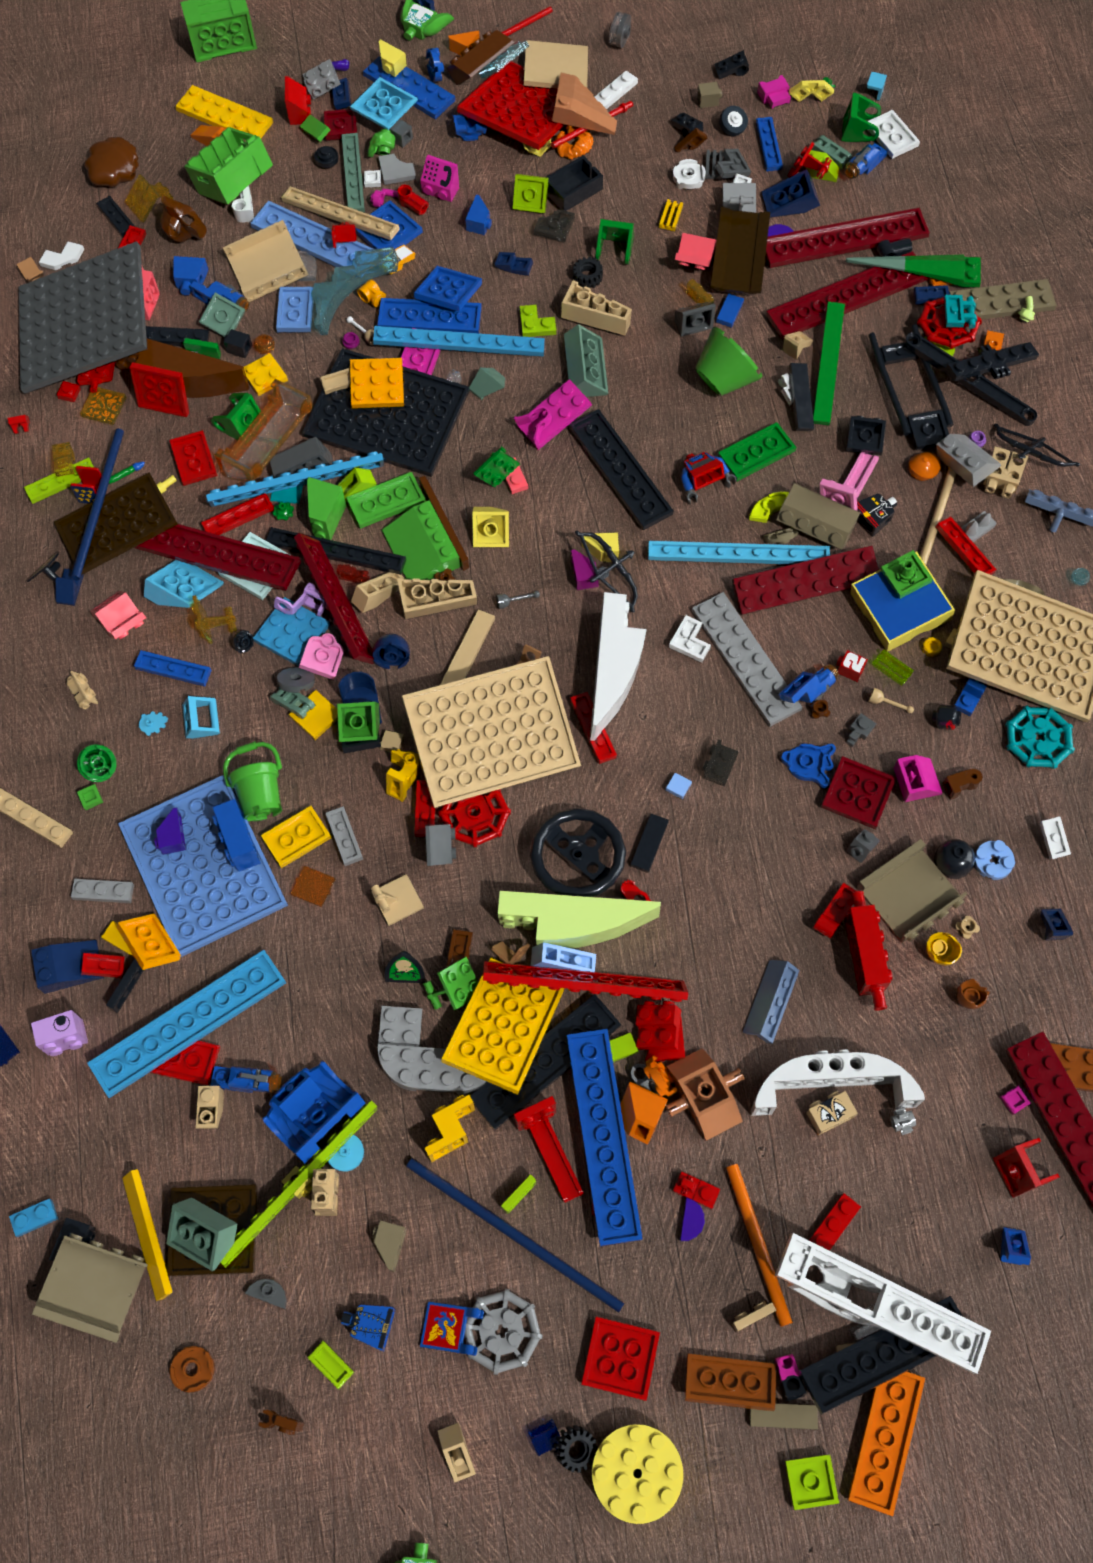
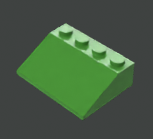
M430 500L412 507L382 529L393 554L406 556L407 560L402 571L406 580H431L435 578L437 572L441 573L446 568L451 569V571L460 568L459 556Z

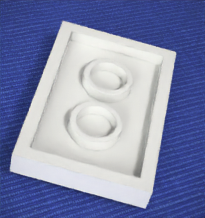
M893 110L868 121L879 128V136L876 140L888 151V155L892 159L919 146L920 141ZM867 129L872 136L876 133L872 129Z

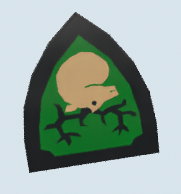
M56 551L27 582L43 571L56 584V577L59 576L55 572L61 567V564L57 561L52 565L51 563L57 558L59 552Z
M401 951L388 962L385 968V982L425 983L424 970L410 953Z

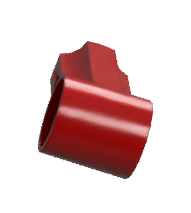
M409 185L399 186V204L402 207H409L419 215H423L429 207V203L412 192V188Z

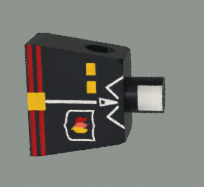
M875 494L857 502V511L861 512L857 521L871 537H874L892 520L895 512L893 508L897 506L896 499L890 497L885 500L881 494Z

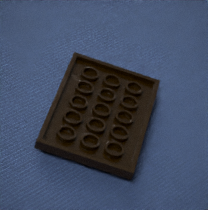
M150 472L105 495L81 575L178 525ZM93 502L54 522L74 564Z

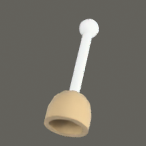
M351 316L347 317V322L352 323L365 333V340L370 345H374V330L366 331Z

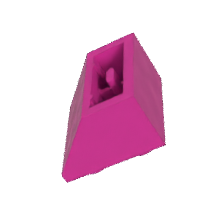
M914 755L897 759L893 769L905 802L942 795V790L930 758Z

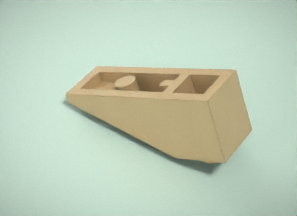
M389 572L359 584L355 588L351 602L362 613L374 609L399 590L397 578L404 577Z

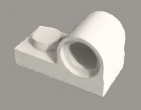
M248 185L240 193L241 199H237L232 203L235 219L242 223L252 222L254 219L252 196Z

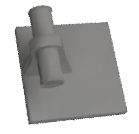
M723 183V207L756 213V183Z

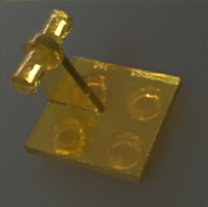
M139 174L125 203L141 222H145L158 197L167 196L173 199V196L169 193V189L164 187L161 182L151 185Z
M192 596L194 603L191 604L193 613L197 615V619H195L196 627L200 630L203 639L206 638L209 644L213 643L210 632L211 628L228 624L229 632L237 631L235 624L236 616L233 615L232 607L224 608L226 616L207 618L206 611L197 596Z

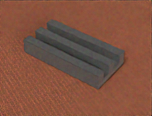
M707 150L705 179L721 180L719 173L715 175L716 157L719 158V161H722L723 150H720L719 153H716V150H713V152ZM710 157H713L712 175H709Z

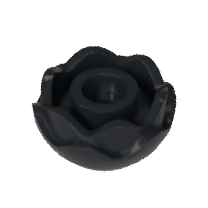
M241 630L233 637V647L239 653L248 652L254 645L253 635L247 630Z

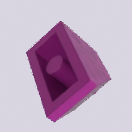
M575 549L571 550V562L577 590L598 587L599 579L590 583V579L596 574L589 558Z

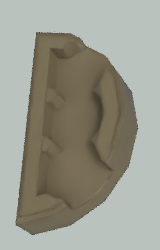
M789 527L763 536V539L766 543L786 544L790 542V539L798 535V530Z

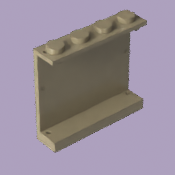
M922 839L861 880L857 886L859 891H864V898L868 903L875 905V909L879 911L881 919L901 943L906 940L909 942L914 940L919 935L917 932L922 929L924 931L928 930L934 925V920L937 918L942 920L949 914L948 910L952 907L955 909L959 908L965 902L963 899L967 895L966 892L960 895L923 851L926 844Z
M70 1233L69 1237L64 1236L32 1315L117 1343L125 1317L145 1267L147 1268L148 1264L143 1263L144 1258L132 1254V1257L128 1258L123 1256L124 1251L113 1247L111 1251L102 1249L104 1244L91 1240L90 1244L82 1242L83 1237Z

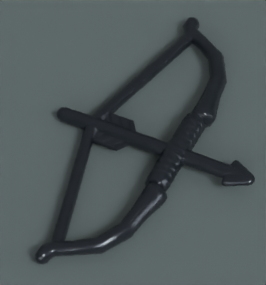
M996 423L993 425L996 428L997 435L1012 447L1024 451L1021 454L1018 453L1019 459L1026 458V455L1030 454L1040 458L1041 461L1057 466H1080V463L1073 462L1045 444V437L1038 440L1000 427ZM1001 431L1032 441V446L1029 447L1005 436ZM1044 446L1067 462L1052 459L1035 448Z
M576 530L575 534L580 537L596 574L590 579V583L599 579L611 591L620 594L604 580L609 576V571L616 567L633 591L632 603L629 602L630 611L634 613V606L638 598L637 587L633 582L631 574L627 573L622 562L628 558L632 559L635 552L633 550L626 551L627 554L618 559L612 548L600 536L592 532L580 533ZM584 536H590L597 540L613 564L607 568L602 566L597 570Z

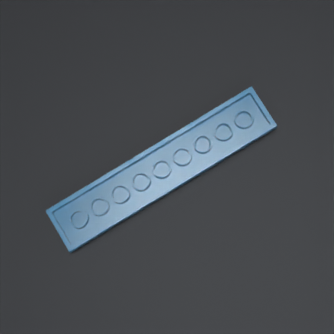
M371 452L367 454V457L363 458L354 456L350 458V461L346 462L337 460L332 462L333 465L329 466L320 464L312 470L303 468L295 474L287 472L280 474V477L274 479L273 476L263 478V481L257 483L256 481H249L240 487L238 485L228 486V490H211L210 494H206V497L211 507L257 497L264 493L269 494L307 485L308 477L324 481L348 475L355 467L369 470L383 467L384 460L382 453Z
M262 950L87 1064L107 1097L111 1098L286 984V981L265 950Z

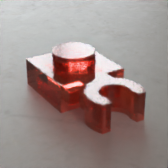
M348 564L338 565L337 573L340 580L355 583L357 581L364 583L370 580L368 571H358L356 567Z

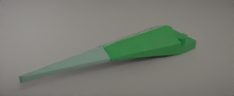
M964 254L846 258L847 263L905 271L961 287L980 288L981 257H965Z

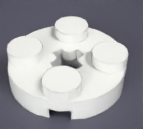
M693 159L680 161L679 165H675L673 169V180L679 189L700 188L705 180V167L703 165L700 166L697 164L698 161Z

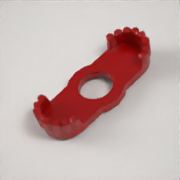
M627 880L622 883L621 892L627 900H634L635 896L642 895L645 901H651L647 893L641 891L635 885V881Z

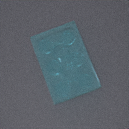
M527 40L521 43L520 41L515 42L492 62L487 64L479 72L481 78L497 73L529 47Z

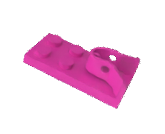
M569 379L529 414L519 417L515 416L514 421L517 427L539 450L591 407L592 404Z

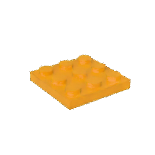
M402 358L350 360L352 408L404 407Z

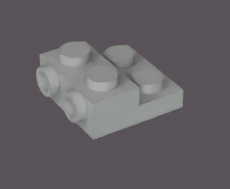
M330 59L303 74L305 85L313 100L341 84Z

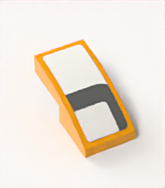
M402 245L389 253L379 263V266L389 274H393L402 270L404 263L415 259L416 253L407 246Z

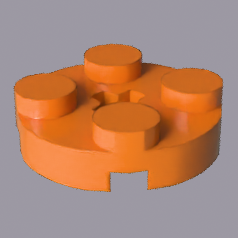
M653 1056L646 1061V1067L643 1068L649 1079L652 1078L656 1083L655 1088L660 1096H671L677 1092L676 1086L672 1088L671 1085L674 1081L662 1062L657 1064L655 1061L657 1057Z

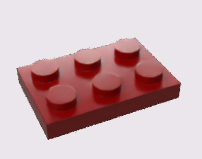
M203 430L169 440L184 486L218 476Z

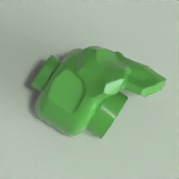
M381 129L380 132L372 136L368 157H373L376 151L379 155H389L390 151L395 148V136L390 133V130Z

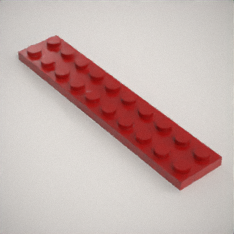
M484 961L483 980L489 984L504 982L510 986L525 984L530 988L546 986L551 990L566 988L571 992L587 990L592 994L608 992L612 996L628 994L633 998L649 996L653 1000H661L662 998H670L674 1002L688 1000V990L683 980Z

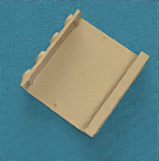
M283 220L223 247L248 303L308 275Z

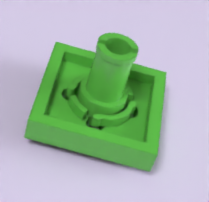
M914 550L881 566V572L899 599L933 581V578Z

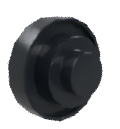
M331 146L320 147L314 153L315 162L322 168L333 167L338 162V152Z

